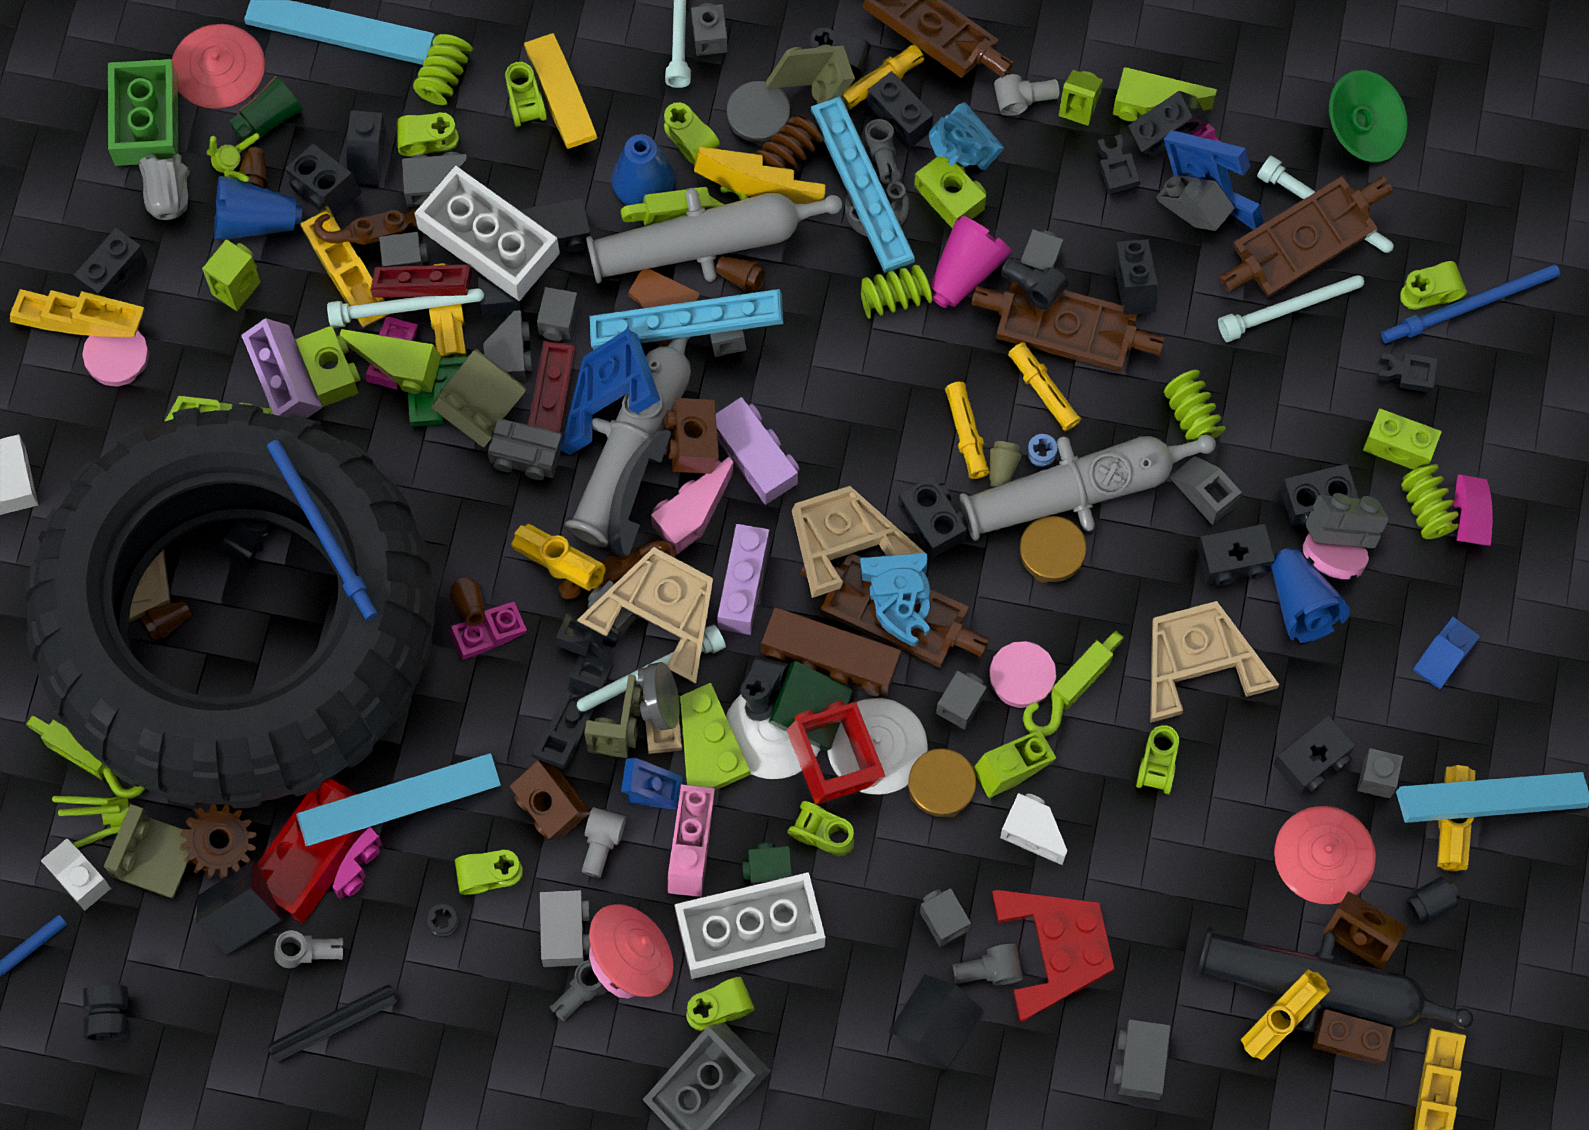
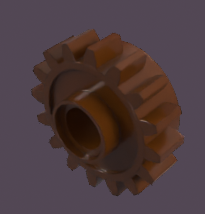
M210 804L208 813L201 807L197 809L196 816L198 820L192 817L187 819L186 824L191 829H183L180 836L187 839V842L180 845V850L188 851L189 855L184 861L185 863L193 861L196 865L194 868L195 873L202 869L207 871L206 876L209 879L214 873H219L220 878L224 879L227 876V870L230 869L234 873L240 869L238 862L243 865L249 863L250 859L245 853H253L256 847L249 844L248 841L255 838L256 832H247L246 828L251 823V820L241 821L239 819L242 813L240 809L231 814L227 804L223 806L221 811H217L215 804ZM220 834L226 841V847L223 849L214 848L210 844L209 836Z

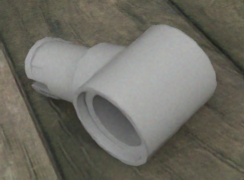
M1011 74L1005 75L1003 79L1000 77L994 82L1000 113L1004 116L1023 113L1028 106L1032 105V102L1058 99L1059 85L1056 79L1030 83L1028 80L1022 81L1019 75Z
M595 807L592 808L585 830V836L588 837L587 843L590 845L582 868L583 874L601 878L609 850H613L614 844L619 845L626 823V816Z
M285 931L276 941L275 960L284 968H295L301 963H311L312 959L342 960L343 938L312 939L311 936H303L297 931ZM285 943H294L298 946L300 952L295 956H287L282 952L281 947Z

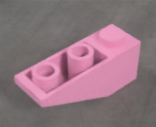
M730 457L723 462L717 461L711 474L705 473L696 482L690 480L679 490L680 494L670 501L668 499L661 501L653 509L651 514L652 526L664 541L671 543L675 547L676 555L703 535L734 473L733 461Z
M681 785L668 871V893L702 897L715 788Z

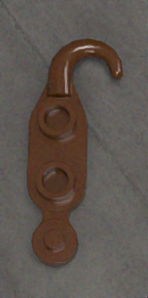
M419 207L412 209L408 214L391 210L368 217H361L342 230L333 232L327 231L322 227L323 223L330 219L329 214H324L315 220L313 225L314 233L322 241L331 244L356 242L366 245L380 241L379 237L404 234L409 227H418L415 212Z
M653 541L641 547L632 548L630 555L617 558L610 555L599 561L606 568L603 582L600 585L604 587L609 580L613 582L623 577L653 547L666 552L674 558L676 557V549L669 542ZM568 579L559 585V592L565 599L575 598L584 590L583 587Z

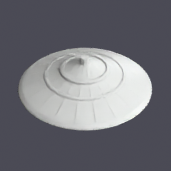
M740 695L730 706L726 718L751 774L765 779H782L801 772L802 769L788 733L768 723L770 718L763 721L749 719L744 708L746 701ZM811 744V747L816 757L820 751V748Z
M869 698L858 701L857 705L886 775L876 786L861 790L860 792L881 795L898 791L908 785L909 773L914 762L928 750L927 736L923 725L910 709L899 702L885 698ZM841 722L832 747L827 751L831 766L838 777L860 770Z

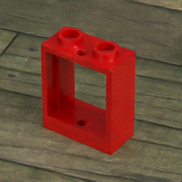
M843 701L835 702L825 707V711L814 714L813 710L805 711L795 716V721L786 730L815 805L874 787L886 776L857 702L844 705ZM842 722L860 770L825 781L806 733Z

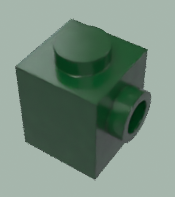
M772 843L758 844L755 846V849L748 850L749 860L742 861L744 881H751V886L792 876L789 846L775 847V844Z

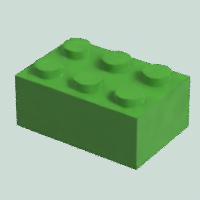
M172 59L108 63V150L115 166L139 165V160L150 154H155L158 160L173 158V155L179 154L178 75Z

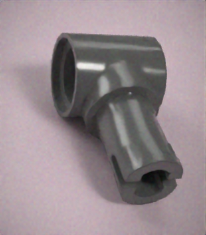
M877 119L868 123L865 128V150L869 159L877 163L881 182L888 184V175H890L893 183L901 177L894 158L896 155L893 144L894 130L888 121Z
M1016 944L994 946L987 949V954L982 955V959L952 964L956 984L987 979V982L992 981L993 985H1007L1023 979Z
M590 960L579 964L575 971V978L570 982L571 987L550 1006V1009L554 1013L556 1012V1015L563 1022H566L585 1001L590 1002L596 995H603L608 991L600 981L594 986L588 985V975L593 971Z

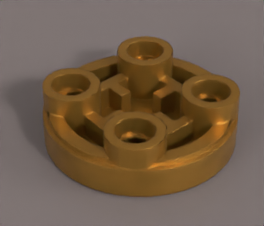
M1059 516L1042 517L1032 522L1024 531L1020 542V557L1025 568L1037 581L1042 583L1063 581L1072 577L1083 566L1086 555V541L1082 531L1070 520Z
M934 749L922 754L914 762L908 778L909 796L912 802L922 811L938 817L956 816L970 803L976 788V776L972 765L963 755L950 749Z

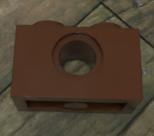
M676 398L671 410H667L665 414V429L671 431L667 444V458L672 459L673 472L711 474L719 459L715 400ZM685 433L691 434L695 438H691L687 436Z
M540 760L536 761L509 786L516 794L514 796L516 803L523 810L529 811L535 819L534 825L536 829L549 839L565 837L591 812L557 766ZM547 793L552 798V805L549 810L544 803Z
M1348 891L1322 934L1333 932L1337 937V943L1382 970L1408 927Z
M1325 1009L1320 1014L1312 1048L1380 1066L1386 1060L1393 1027Z

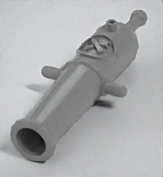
M689 188L686 191V200L689 211L686 212L687 215L596 240L588 236L586 241L597 283H601L603 277L697 259V262H701L705 280L712 282L717 277L714 265L716 255L783 242L791 237L800 221L822 213H838L842 208V201L838 196L830 195L822 201L809 204H794L785 195L767 193L705 210L704 207H701L698 191L695 188Z
M689 337L673 339L667 347H658L649 351L645 356L660 401L637 414L629 410V393H627L623 398L622 407L616 420L609 422L600 418L592 419V429L606 434L608 439L573 519L565 522L566 530L579 540L597 547L605 548L610 545V539L608 538L610 509L620 475L637 448L653 433L665 430L666 411L671 410L676 398L683 396L689 384L691 374L690 363L684 355Z
M1205 434L1200 436L1198 440L1186 444L1167 446L1158 438L1144 436L1078 458V456L1074 457L1069 439L1067 437H1060L1057 440V446L1062 461H1059L1060 465L970 496L961 493L959 497L961 511L967 520L968 532L974 540H978L980 534L1072 509L1074 512H1078L1082 528L1089 532L1095 526L1090 507H1093L1092 504L1154 488L1164 483L1171 474L1174 463L1198 453H1211L1215 449L1216 441L1211 435Z

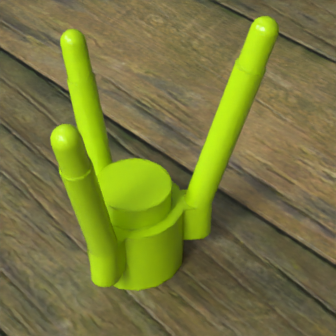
M256 133L235 147L223 145L218 149L216 137L211 136L207 154L211 156L212 166L217 171L223 172L224 176L248 182L249 177L234 171V168L239 165L240 152L260 138L259 134Z
M52 797L53 802L101 805L97 807L58 810V815L102 814L103 824H110L111 826L74 842L73 845L76 848L88 845L112 834H118L130 807L128 798Z

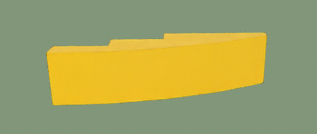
M554 33L525 42L526 53L547 100L549 111L567 149L596 140L597 135Z
M699 147L694 172L721 186L751 198L767 193H779L787 196L794 204H809L824 199L825 184L794 180V170L762 166L763 155Z
M323 211L300 224L314 251L349 306L385 301L384 298H372L370 288L373 279L360 257L355 253L350 242L331 244L322 241L314 233L313 225L315 220L321 215L329 214L328 212ZM332 215L322 225L327 231L341 230ZM389 314L356 319L362 328H365Z
M20 289L10 313V322L76 335L135 337L145 309L141 306L81 291L79 297L52 290L49 296Z
M1430 1028L1414 1130H1453L1457 1110L1455 1104L1462 1072L1460 1066L1466 1039L1465 1034Z

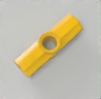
M440 263V264H434V265H447V264H445V263ZM462 304L429 308L432 330H435L436 349L442 356L441 359L466 357L462 326H465Z
M530 524L526 526L521 525L514 533V539L511 543L513 549L546 567L553 577L558 579L566 578L588 591L597 589L603 582V576L606 572L604 564L571 547L564 537L559 535L551 536Z
M1456 765L1446 767L1444 783L1475 781V770L1467 766ZM1474 817L1463 818L1464 823L1461 824L1455 823L1451 819L1438 820L1440 828L1438 867L1455 872L1467 870L1471 823Z
M1308 969L1241 1038L1244 1049L1252 1057L1264 1060L1329 993L1330 989L1327 986V981L1318 972L1315 973ZM1280 1010L1288 1013L1291 1020L1285 1019L1281 1015Z

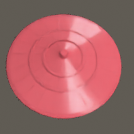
M228 24L208 25L191 32L180 42L172 57L178 75L179 93L189 102L210 109L227 108L246 100L260 85L265 71L264 53L257 40L247 31Z
M1314 806L1297 812L1282 826L1275 842L1274 857L1279 875L1291 891L1310 902L1337 904L1342 902L1348 891L1358 895L1369 883L1375 869L1376 852L1370 833L1359 819L1349 812L1336 807Z
M608 905L595 914L589 931L590 945L597 964L610 981L625 992L639 997H653L665 991L673 977L674 960L670 946L659 927L647 915L627 905Z

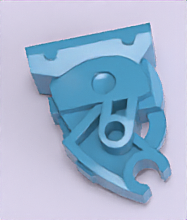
M966 102L957 105L945 118L941 117L929 132V140L936 156L939 158L943 156L949 159L948 163L952 166L955 162H958L964 167L977 165L981 170H986L1004 149L1002 144Z
M927 553L860 558L862 580L871 582L870 597L876 605V618L888 633L915 647L919 643V639L912 636L911 631L913 629H921L925 636L930 633L929 625L924 621L930 609V586L925 575L927 572ZM921 603L920 611L916 613V604Z

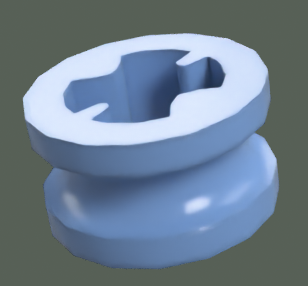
M1038 434L1030 440L1027 455L1032 464L1045 467L1053 463L1058 448L1054 438L1047 434ZM1039 444L1046 445V450L1048 448L1051 449L1047 451L1044 457L1039 456V451L1034 452V450H1038Z

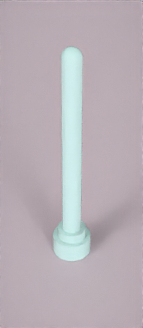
M674 0L672 62L666 68L665 82L667 85L675 88L686 87L691 82V69L685 62L686 0Z
M1272 155L1269 156L1257 175L1258 178L1267 184L1269 182L1273 184L1278 182L1302 199L1315 193L1314 190L1284 172L1285 168L1281 166L1282 162ZM1378 232L1365 238L1366 241L1383 252L1388 253L1393 249V243Z
M1356 275L1242 317L1240 315L1228 314L1218 319L1220 333L1226 342L1240 338L1247 328L1361 288L1364 285V279L1362 276Z
M481 289L468 290V295L412 297L349 306L348 303L343 304L342 301L328 302L327 311L330 326L338 328L345 327L346 323H350L351 319L479 302L484 298V293Z
M714 624L706 627L701 652L704 651L705 654L711 652L714 654L726 648L718 628ZM674 652L650 664L664 662L667 665ZM636 670L630 674L636 675V682L638 685V670ZM628 675L579 699L577 708L580 711H587L626 691Z

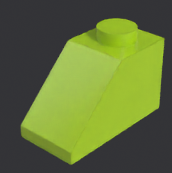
M1072 70L1063 87L1059 116L1089 126L1101 94L1103 79L1097 78L1095 74L1088 71L1079 72Z

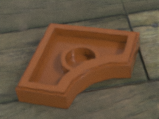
M651 269L641 270L628 292L629 297L638 303L641 309L699 301L701 298L699 292ZM673 339L653 343L667 347Z

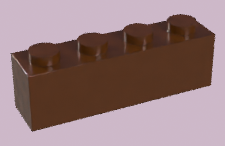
M776 607L761 642V653L765 654L766 658L788 663L797 661L823 675L829 676V678L844 686L848 683L860 687L862 692L871 696H879V694L888 695L901 656V650Z

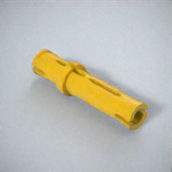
M913 44L894 58L889 57L885 59L883 65L851 85L842 96L846 109L849 111L858 103L867 99L868 89L889 72L893 71L901 80L906 72L924 62L921 50Z
M1025 342L1012 348L1008 356L1023 373L1024 382L1027 385L1031 384L1064 431L1075 427L1080 422L1081 417L1077 415L1046 373L1047 367L1037 361Z
M951 383L947 385L945 392L947 393L960 442L958 443L960 453L964 454L969 478L979 479L990 473L983 453L985 444L976 428L965 383Z

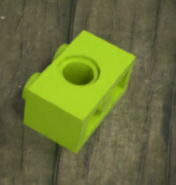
M941 156V158L936 157L915 173L914 187L953 229L955 221H957L959 216H965L972 220L985 210L986 192L978 181H972L965 174V169L960 163L955 162L952 166L948 163L949 159ZM953 186L957 187L960 191L950 193L946 191V188Z
M226 239L202 270L211 294L238 311L261 281L257 272L258 267L252 258L253 253L243 244L238 243L234 245Z
M332 326L295 339L322 407L358 394L355 383L360 381L358 371L354 362L347 363L344 354L349 353L346 342L340 335L336 336ZM329 361L337 362V365L332 369L322 368Z
M1379 408L1363 451L1415 470L1429 465L1442 431Z

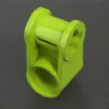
M524 62L511 64L506 70L505 77L515 126L519 127L522 122L539 118L542 121L547 120L542 96L538 91L531 66ZM518 78H525L528 80L526 83L522 85H517L513 83V81Z
M678 102L666 108L664 113L665 133L692 165H695L699 147L713 149L720 147V142L715 133L696 116L689 106Z
M439 112L418 116L407 115L396 120L398 152L401 155L414 156L448 152L456 148L459 143V135L455 129L454 119L447 113Z
M1448 261L1411 272L1406 279L1405 286L1401 290L1400 299L1408 309L1420 310L1441 303L1454 302L1465 296L1467 290L1456 263Z
M1161 725L1151 731L1146 744L1144 758L1141 761L1136 787L1142 788L1145 785L1163 789L1165 794H1170L1179 745V736L1173 728ZM1159 737L1166 738L1170 742L1171 748L1166 751L1159 750L1155 746L1154 740Z
M803 801L800 805L802 811L795 825L790 826L788 834L804 844L815 846L834 856H845L850 853L855 843L854 831L850 822L827 812L818 805ZM841 831L846 833L848 838L843 843H834L830 839L831 835Z
M509 850L468 854L455 859L459 892L463 895L478 894L491 889L517 884L523 875V868L518 857ZM509 862L511 865L508 870L509 873L503 875L501 872L503 863Z
M735 977L691 997L688 1002L686 1017L687 1022L692 1028L704 1031L708 1025L739 1019L753 1012L755 1008L742 977ZM697 1006H702L703 1010H708L707 1018H703L701 1014H696Z

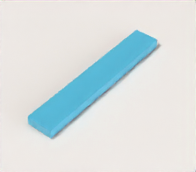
M250 0L244 18L247 25L423 65L424 59L428 57V50L433 46L432 41L435 38V34L291 0Z
M841 96L811 106V113L884 273L914 263L915 257Z
M777 289L590 316L591 347L595 350L627 329L638 334L640 343L784 324L782 293Z
M490 753L309 809L296 815L305 844L309 846L485 791L501 784Z
M1583 772L1402 786L1396 791L1405 823L1577 809L1589 806V790Z

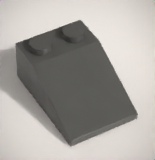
M725 1022L708 1025L644 1097L643 1101L671 1130H713L756 1089L771 1070Z

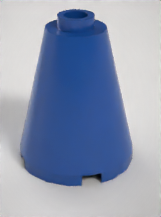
M639 134L628 139L612 172V189L617 199L625 206L641 204L644 196L648 194L673 191L675 184L674 170L651 137Z
M228 176L219 177L216 195L214 239L226 240L294 231L295 224H301L302 206L296 205V198Z
M1286 548L1274 556L1275 562L1272 564L1271 569L1286 631L1291 640L1294 641V637L1298 638L1300 643L1318 640L1334 631L1332 625L1339 619L1342 624L1347 620L1350 614L1347 601L1313 564L1307 560L1300 550Z

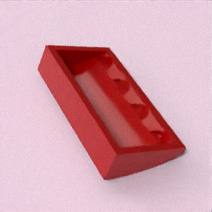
M331 778L321 782L320 788L307 793L257 863L278 909L304 924L334 882L339 867L350 848L369 828L367 827L306 846L297 813L358 795Z

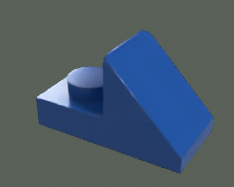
M1452 617L1441 633L1435 637L1413 671L1440 690L1480 636Z
M629 758L625 762L621 792L628 794V803L675 810L678 809L683 776L643 760Z

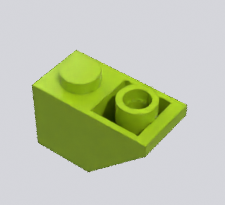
M1037 730L985 753L973 769L985 793L990 798L1019 785L1055 761L1056 756L1042 732Z

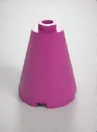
M959 216L957 221H955L930 283V289L933 293L932 300L944 308H947L948 305L955 307L977 285L983 282L1009 258L1012 253L1010 247L999 237L995 240L988 234L989 230L965 216Z

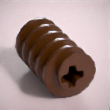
M798 114L788 120V125H783L779 133H775L771 137V142L764 143L762 150H758L754 154L763 155L762 166L784 169L788 166L795 170L798 168V164L794 158L805 161L807 158L803 149L813 153L815 147L811 141L822 144L824 139L813 122L804 115Z

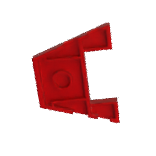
M1001 890L992 891L998 923L1033 917L1048 982L1047 984L1014 990L1013 994L1020 1023L1029 1020L1035 1014L1052 1007L1058 1001L1074 992L1082 990L1114 971L1099 903Z

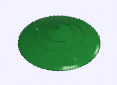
M1368 70L1349 72L1337 81L1330 96L1329 115L1333 130L1340 143L1352 155L1364 161L1382 162L1393 157L1401 149L1405 141L1408 125L1406 109L1397 90L1384 77Z

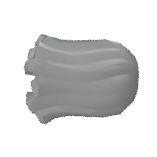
M150 154L140 159L139 167L143 176V198L146 210L160 220H171L180 217L187 210L188 206L187 177L189 175L188 167L181 162V155L175 154L173 158L158 160L155 154Z

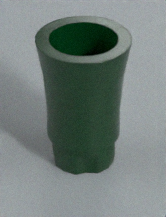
M275 75L267 86L249 103L238 110L239 113L228 123L239 138L244 141L256 133L259 134L260 138L282 122L304 110L288 87Z

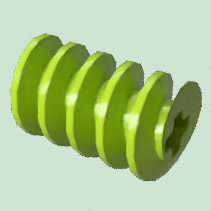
M440 34L433 39V46L428 50V57L423 61V67L418 72V78L414 81L413 88L426 101L438 105H447V101L443 96L451 97L454 91L450 86H456L459 82L454 75H461L463 73V68L460 65H465L468 62V58L464 54H471L473 48L468 42L456 36Z
M917 264L912 266L911 274L906 268H901L899 276L894 271H889L886 280L881 274H877L874 277V284L868 277L862 280L861 298L865 313L869 319H871V310L873 308L876 309L880 316H883L885 305H888L891 312L894 313L896 312V302H900L905 310L908 309L909 299H912L917 307L920 306L921 296H925L929 303L932 302L928 279Z
M1196 369L1179 375L1164 390L1166 398L1170 399L1171 409L1176 410L1174 415L1176 420L1181 422V430L1186 433L1187 443L1198 440L1200 436L1205 434L1211 435L1215 439L1226 429L1225 426L1215 427L1220 422L1221 416L1219 414L1210 416V413L1216 409L1215 403L1204 404L1210 399L1211 395L1209 392L1199 393L1206 385L1204 381L1194 382L1200 376L1199 370Z
M1437 464L1420 467L1411 471L1403 477L1404 481L1401 484L1402 490L1409 492L1406 496L1407 502L1414 504L1411 507V511L1414 515L1418 516L1416 519L1417 525L1424 527L1421 535L1425 539H1435L1459 528V524H1452V521L1459 516V513L1456 511L1447 512V509L1454 504V501L1442 500V497L1449 493L1448 488H1437L1444 481L1443 476H1432L1433 473L1439 470Z

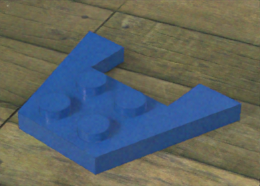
M1173 130L1167 134L1164 142L1173 175L1216 181L1235 207L1230 213L1232 216L1253 230L1263 225L1264 220L1260 204L1233 192L1227 170L1228 168L1242 176L1248 171L1250 164L1246 148Z
M627 329L583 357L561 451L571 455L591 443L592 415L629 393V410L637 414L660 401L638 334Z

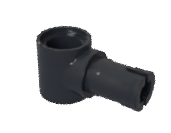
M1009 258L1002 268L1001 275L1021 285L1024 291L1027 292L1028 300L1035 307L1044 311L1050 310L1068 287L1066 277L1054 268L1047 267L1043 272L1038 269L1033 270L1013 258Z

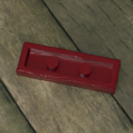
M470 265L375 267L370 291L372 298L468 295L472 270Z
M543 341L528 422L529 426L561 433L576 345Z

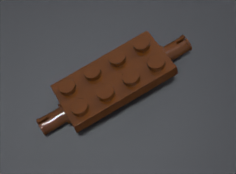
M864 0L862 8L961 78L976 65L980 64L990 68L1002 79L1014 67L1015 62L1013 60H1010L996 50L999 39L943 0Z
M1382 175L1363 189L1354 190L1348 185L1343 176L1339 177L1233 243V247L1241 257L1242 263L1219 275L1222 285L1226 284V291L1231 293L1245 282L1254 279L1267 298L1271 297L1375 233L1378 228L1372 221L1368 211L1371 205L1393 193L1390 183L1386 185L1385 182L1388 180Z
M1013 281L1009 291L1005 290V293L980 287L979 285L976 286L971 305L998 311L1001 316L996 339L1014 344L1025 342L1029 348L1117 372L1122 371L1127 350L1130 351L1131 348L1160 356L1165 336L1137 329L1135 322L1138 314L1124 315L1122 305L1065 290L1051 309L1044 311L1035 307L1028 300L1027 292L1024 291V288Z
M852 553L848 554L841 567L836 566L835 570L843 583L840 589L828 592L820 609L821 614L941 668L950 648H953L955 645L978 655L980 658L983 657L990 638L963 627V621L969 611V606L930 589V609L928 616L924 620L929 625L930 633L925 636L921 629H913L911 631L912 636L919 639V643L914 647L888 633L876 618V605L870 597L871 582L862 580L861 557ZM803 565L800 576L807 577L805 566ZM921 603L916 604V613L920 611Z

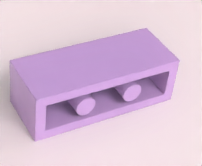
M265 318L242 334L274 415L289 418L291 414L308 418L322 408L289 325Z
M741 397L716 413L717 440L766 505L798 484L799 466L790 454L784 455L779 448L781 443L772 429L766 430L761 424L762 417L753 404L747 405Z
M736 524L717 617L719 630L751 635L769 546V529Z

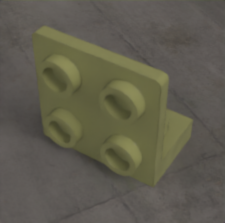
M821 45L816 48L802 49L801 47H794L787 50L765 83L767 89L812 85L813 98L819 104L838 96L842 97L855 77L844 46L831 47L830 45Z
M475 349L436 396L431 408L484 448L493 436L497 420L499 418L503 419L525 393L526 387Z
M628 675L620 725L607 718H596L595 721H586L584 734L588 753L628 758L629 747L635 748L638 728H636L637 718H634V716L641 715L640 704L643 701V696H641L642 687L637 686L636 675Z
M130 804L104 864V868L113 878L169 898H174L189 864L184 861L189 855L188 851L180 850V845L187 842V839L180 836L183 829L149 818L143 808Z

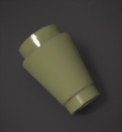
M1004 441L994 442V447L990 449L989 488L1012 481L1022 457L1019 453V445Z

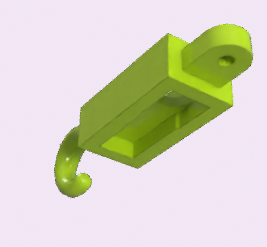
M724 186L720 187L722 193L733 192L739 197L740 201L749 198V196ZM707 187L695 188L699 194L701 207H704L705 210L725 205L709 196ZM688 189L645 195L641 204L628 205L620 210L624 222L643 221L644 226L685 216L687 215L686 212L689 211L686 200V191Z
M1115 631L1103 644L1097 640L1054 685L1051 693V721L1047 726H1038L1033 722L1032 714L1039 708V704L1032 702L1027 706L1024 711L1023 722L1029 733L1040 730L1043 736L1047 737L1057 731L1061 723L1063 709L1067 711L1111 664L1112 652L1124 639L1120 633Z
M31 716L26 723L30 729L41 735V739L48 748L101 780L105 777L111 790L118 797L133 799L145 791L146 788L142 786H134L130 789L123 788L112 770L97 760L89 751L85 750L75 740L68 728L57 721L52 720L50 725L37 717Z

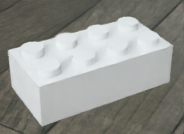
M457 166L449 172L415 212L419 230L518 301L522 299L560 254L557 237Z
M809 872L675 904L676 917L691 979L825 947V934Z

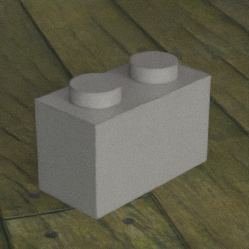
M581 890L540 892L541 960L543 967L579 966V964L584 962V955H589L590 938L589 934H584L583 921H590L589 901H583Z

